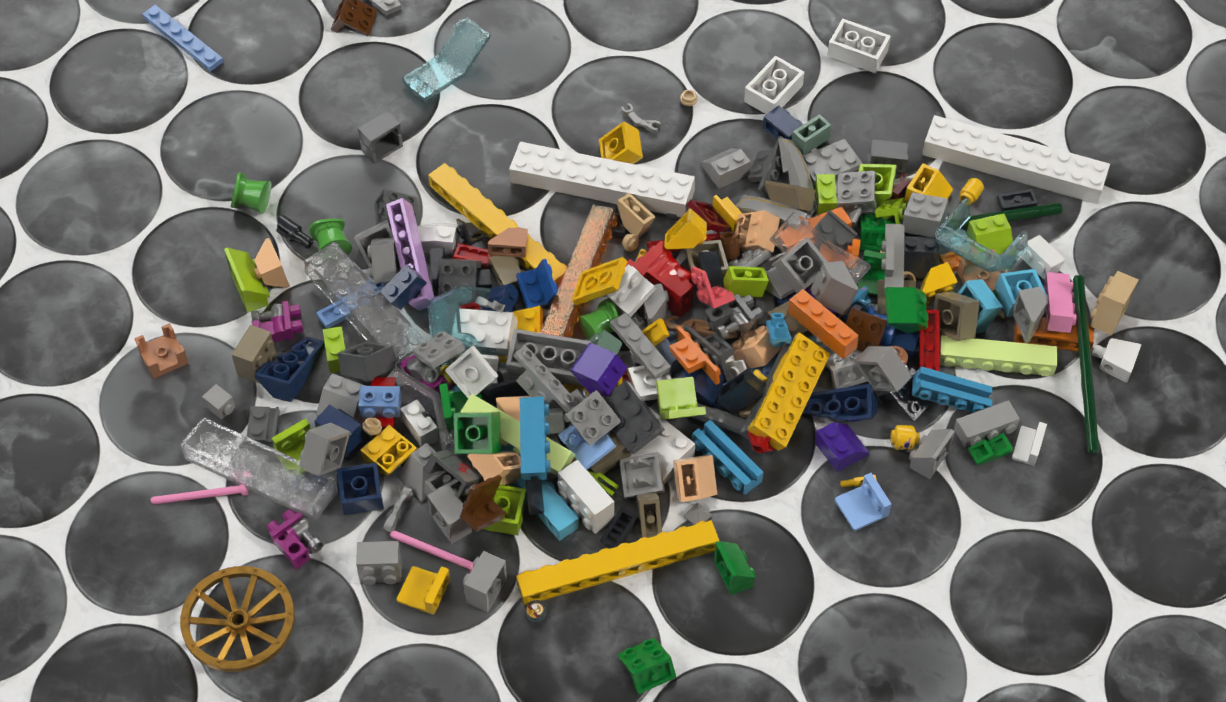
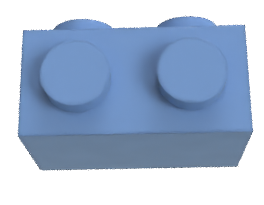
M360 386V416L367 418L400 417L402 399L400 386Z

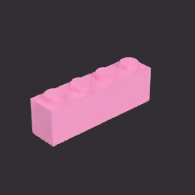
M1047 272L1044 283V290L1048 297V304L1045 307L1047 330L1070 333L1072 325L1075 326L1077 317L1074 314L1073 282H1070L1069 274Z

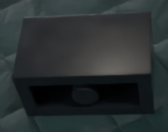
M746 369L719 388L718 402L734 415L739 411H743L754 400L757 401L763 395V382Z

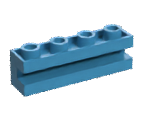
M922 366L913 375L912 396L972 413L992 406V400L988 399L992 394V386Z
M544 397L520 398L522 480H531L533 476H538L539 480L547 479V472H551L550 460H547V453H550V441H546V434H550L549 422H546V416H549V403L545 404Z
M711 420L704 424L702 431L698 428L693 432L692 442L695 443V449L701 451L705 456L713 455V463L718 468L719 473L724 478L727 477L737 491L740 490L746 495L762 482L763 471Z

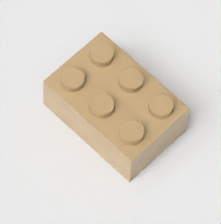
M1119 271L1116 272L1114 277L1110 276L1107 284H1105L1102 292L1099 294L1096 308L1093 309L1090 316L1093 319L1091 327L1112 335L1129 305L1139 279Z

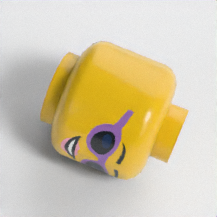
M897 425L894 430L891 429L890 442L896 450L912 451L915 448V444H919L920 433L916 432L914 426Z

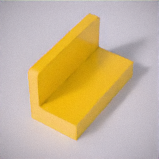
M717 195L713 196L712 206L731 226V231L735 233L738 216L742 213L728 197L721 200Z

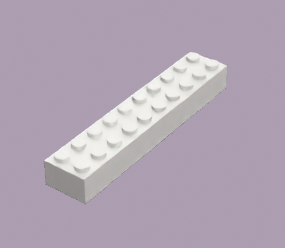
M935 115L925 139L922 153L924 156L1098 204L1110 166L1109 163Z
M524 142L519 143L509 168L511 183L617 204V200L630 193L649 211L676 214L677 217H682L689 208L686 204L690 199L692 200L695 191V176Z

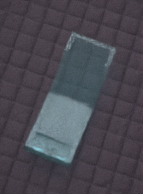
M465 17L454 24V32L440 53L402 77V83L426 102L466 75L491 35L468 17Z

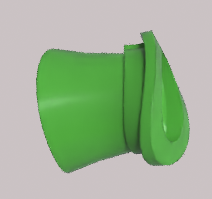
M239 172L233 191L231 208L245 205L264 214L271 194V181L249 180L243 173Z
M343 219L318 220L309 226L311 237L318 242V255L320 259L335 261L346 257L352 251V245L343 233L345 227Z
M604 299L599 303L596 311L579 316V323L587 340L595 333L598 334L603 330L610 334L615 332L610 326V321L617 318L618 314L614 304L609 299Z

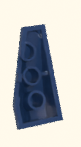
M310 337L303 339L292 346L291 351L286 354L281 353L277 355L275 361L264 363L255 373V379L273 398L292 402L303 387L325 342Z
M684 368L678 378L693 377L697 403L716 405L719 388L723 386L722 382L725 375L723 370L720 369V383L716 385L702 368L692 373H688Z
M871 384L812 392L802 414L850 422L871 420L877 413V395Z

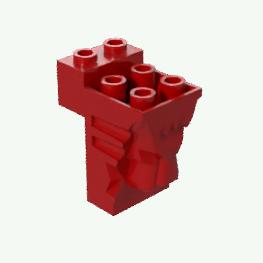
M662 241L653 245L643 257L641 256L637 259L636 263L631 259L627 261L626 266L628 264L633 266L652 285L662 284L663 290H667L669 297L667 302L668 310L681 318L692 308L694 285L691 284L690 280L691 271L680 266L679 262L672 257L670 250L664 247Z

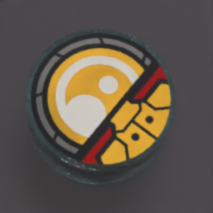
M533 600L527 604L526 615L529 620L539 622L546 617L547 608L542 601Z

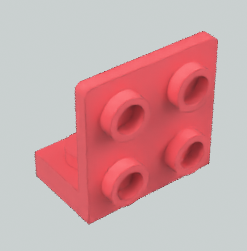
M695 266L691 268V279L697 285V296L700 302L712 308H717L735 300L732 292L719 286L711 288L704 270Z

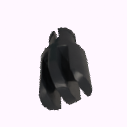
M279 216L276 232L291 242L297 241L306 249L313 245L314 239L303 233L300 225L287 216Z

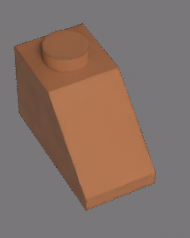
M520 227L507 228L488 241L489 255L526 258L528 229Z

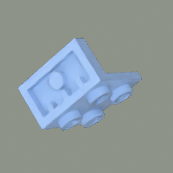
M573 424L558 435L568 449L576 454L574 457L586 470L616 447L607 433L593 445L589 446Z
M872 473L864 475L862 486L835 498L837 506L854 531L889 516L892 505Z

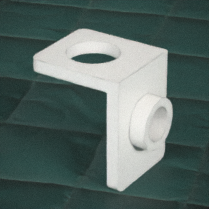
M733 355L725 360L727 371L724 372L727 382L747 369L744 361H735Z

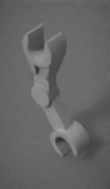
M628 103L627 105L629 110H625L622 106V115L629 117L636 127H644L652 134H658V128L661 125L659 121L642 120L633 112L631 104Z
M477 296L475 303L484 308H491L501 313L505 308L504 304H500L495 300L491 303L480 296Z
M404 487L401 498L395 503L393 513L386 520L383 529L388 532L395 530L398 513L402 510L404 503L411 500L413 488Z

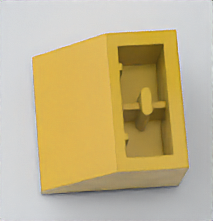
M922 164L906 189L904 201L908 203L912 193L948 199L953 192V188L939 170Z
M948 262L931 268L921 284L919 290L925 292L927 298L926 307L935 301L937 293L953 291L958 282Z
M388 425L361 449V455L364 464L377 462L379 474L389 475L409 458L411 453L417 450V447Z

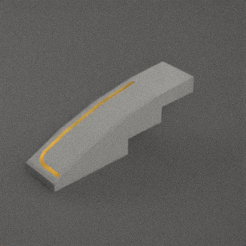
M784 138L778 139L783 173L789 174L790 185L813 189L807 165L795 141Z
M744 195L735 205L743 214L765 210L780 218L779 227L785 224L798 230L807 219V214L800 210L760 197Z

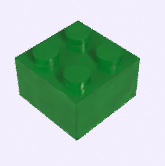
M500 412L454 413V454H493L501 452Z

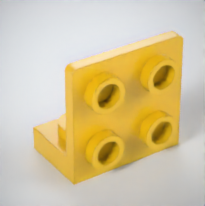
M412 566L399 592L397 602L434 615L450 582L449 569L441 567L438 573H433Z

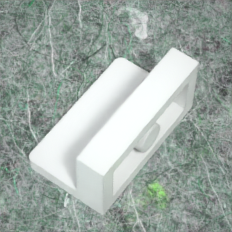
M1039 422L1037 430L1021 426L1012 455L1013 460L1035 466L1047 424Z

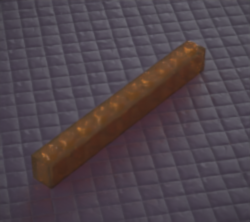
M592 206L540 333L572 337L573 326L578 322L579 311L583 309L584 303L575 305L571 299L581 272L601 265L602 254H605L607 242L612 237L611 229L617 225V216H615L614 208Z

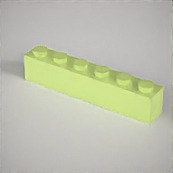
M941 335L940 365L963 367L966 369H983L985 371L996 370L1005 373L1016 372L1054 376L1057 367V346L975 338L958 341Z
M471 394L461 412H500L501 444L505 446L508 443L514 446L513 451L521 455L520 421ZM546 437V441H550V453H547V460H550L551 473L557 475L558 472L570 465L576 454Z

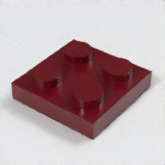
M691 199L686 204L689 209L691 208L707 222V231L712 230L717 233H725L732 229L711 204Z

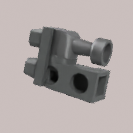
M737 294L734 296V301L717 308L711 307L705 310L706 323L723 340L728 339L729 334L737 330L741 333H747L750 329L752 331L757 329L756 323L764 319V314L760 307L750 310V308L755 306L750 295L741 298Z

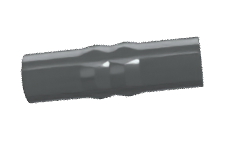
M698 403V407H704V406H705V405H702V404H699V403ZM705 406V415L689 417L704 423L711 420L718 428L739 435L747 420Z

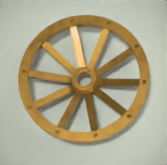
M251 566L228 567L216 571L201 580L187 596L180 616L182 637L190 653L202 664L224 672L247 671L270 661L288 642L295 622L294 605L286 586L270 572ZM249 577L250 581L241 609H238L229 579ZM257 580L272 586L274 590L247 613ZM223 581L232 611L226 610L206 595L205 592ZM277 596H281L285 604V613L253 618ZM200 598L226 619L191 617V614ZM285 620L277 639L253 627L254 625ZM238 621H244L240 625H235ZM190 624L225 627L197 642H194L190 632ZM231 633L218 658H214L200 649ZM250 633L271 645L263 652L253 656L247 634ZM240 637L247 659L237 661L225 660L236 638Z

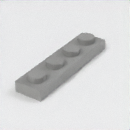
M627 313L610 321L611 328L654 380L671 371L669 363Z

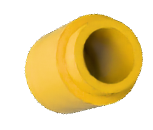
M970 178L960 191V201L966 205L975 203L984 190L982 181L977 178Z

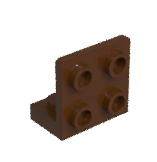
M342 0L338 5L331 30L337 33L340 28L348 26L365 36H369L377 10L360 0Z
M856 304L851 307L846 325L859 335L856 350L863 352L868 346L880 345L887 320L863 312V307Z
M500 475L493 478L490 477L482 483L474 484L468 491L469 495L462 506L463 509L460 517L475 532L503 520L506 516V512L493 501L502 480Z

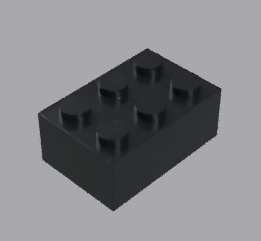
M625 380L612 390L609 396L603 397L621 421L613 428V431L629 452L635 454L665 431L664 427L630 382Z

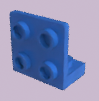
M542 259L533 270L517 273L516 278L526 308L548 306L557 295L558 286L553 281L552 267L547 263L546 259Z

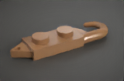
M669 316L664 319L666 328L670 331L677 332L676 328L679 326L685 331L684 325L687 324L703 338L714 333L704 320L691 318V320H686L681 325L670 323L672 320H678V316ZM730 333L728 339L737 338V333Z

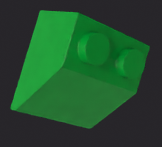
M915 287L884 288L888 325L907 334L928 328L925 292Z
M718 541L715 546L714 562L730 595L752 588L756 574L754 569L748 566L744 550H740L736 543Z

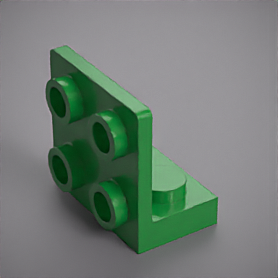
M872 214L861 216L860 250H882V241H885V225L896 224L895 218H876Z
M870 250L864 251L857 287L859 290L863 286L867 287L869 290L868 295L877 296L878 280H885V270H881L882 259H885V253Z
M447 383L439 384L447 430L454 429V413L461 412L468 398L462 391L453 392L448 390ZM481 392L476 397L482 399Z
M655 638L645 640L643 643L627 648L618 654L620 661L631 673L634 687L638 694L676 678L671 656Z

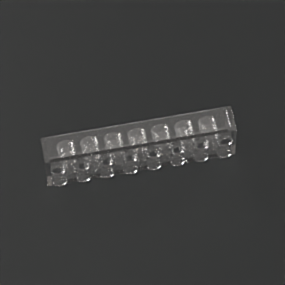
M335 241L305 259V273L368 342L393 346L396 367L393 370L397 374L403 372L400 363L406 357L414 355L412 350L427 340L384 297L380 289Z
M205 417L199 421L180 444L185 460L240 486L242 485L296 512L299 511L302 515L315 521L338 493L336 477L327 473L317 476L300 468L299 460Z

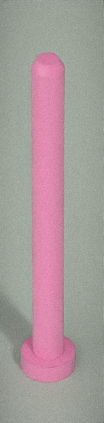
M241 482V485L155 496L151 498V504L156 505L242 493V496H247L248 485L247 482Z
M391 531L390 533L391 538L470 570V573L473 569L474 562L400 532Z

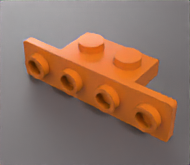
M681 326L677 327L678 342L669 345L670 352L688 373L702 368L716 385L719 384V375H721L719 367L711 362L707 353L704 354L699 344L691 339L687 331H684Z

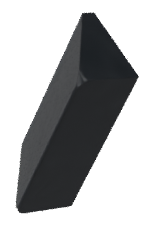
M533 476L531 480H525L528 511L530 515L543 514L542 483L538 476Z

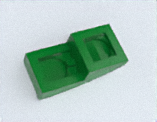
M1004 433L989 441L984 439L968 448L977 465L994 461L1014 451Z

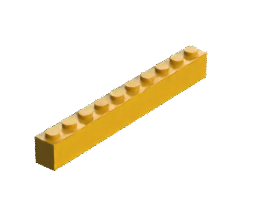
M444 163L428 175L430 187L479 230L487 233L490 239L509 227H518L517 223L514 220H510L503 210L496 208L492 201L481 195L477 188H473L467 179L459 176L453 167L450 168ZM528 233L526 258L517 257L519 265L526 271L535 269L542 259H546L547 263L552 267V278L557 283L559 289L569 281L568 267L564 263H560L551 252L548 253L541 243L533 240Z
M712 520L707 522L700 521L693 526L679 527L675 531L661 532L654 537H644L636 542L622 543L618 547L605 548L594 554H583L576 559H566L555 565H544L537 570L524 571L516 575L517 586L525 606L532 601H543L715 552L716 542L719 541Z

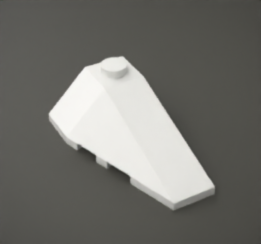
M440 222L417 226L423 252L430 253V249L444 248L445 255H454L459 236L457 224Z

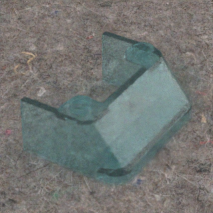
M966 198L935 232L936 242L939 245L988 272L1010 270L1028 249L1027 231L1025 230L1000 255L968 238L966 231L961 229L970 218L969 201Z
M458 286L432 298L428 305L430 339L437 333L445 331L464 344L466 350L461 353H465L474 345L482 355H495L497 352L496 348L478 347L477 340L472 334L461 332L459 307L475 302L477 296L487 299L490 289ZM447 360L446 362L442 363V365H451L452 361L449 362V360Z

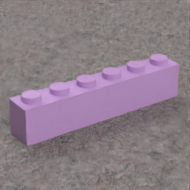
M400 198L386 204L401 269L407 264L416 270L427 282L409 301V305L420 311L436 303L413 206L404 198Z

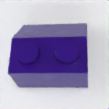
M588 343L570 371L589 394L597 390L604 397L610 395L628 367L616 353L596 344Z
M833 422L816 431L815 444L836 472L870 454L848 424Z

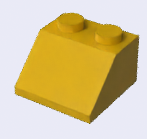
M624 121L599 139L601 158L635 164L643 158L639 130Z
M690 208L665 234L664 247L666 249L694 248L697 244L701 245L707 238V222Z

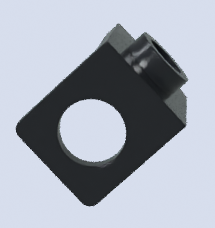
M459 218L456 219L459 227L457 229L458 235L467 244L472 245L488 237V234L482 230L469 235L465 222Z

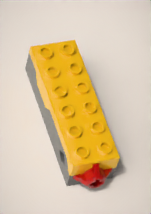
M801 333L792 337L791 344L785 343L767 377L768 380L763 385V395L755 402L740 432V435L751 442L752 449L758 453L767 452L773 455L787 446L830 356L829 352Z

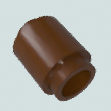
M734 232L721 234L720 240L726 260L732 261L737 259L740 255L738 237L735 236Z

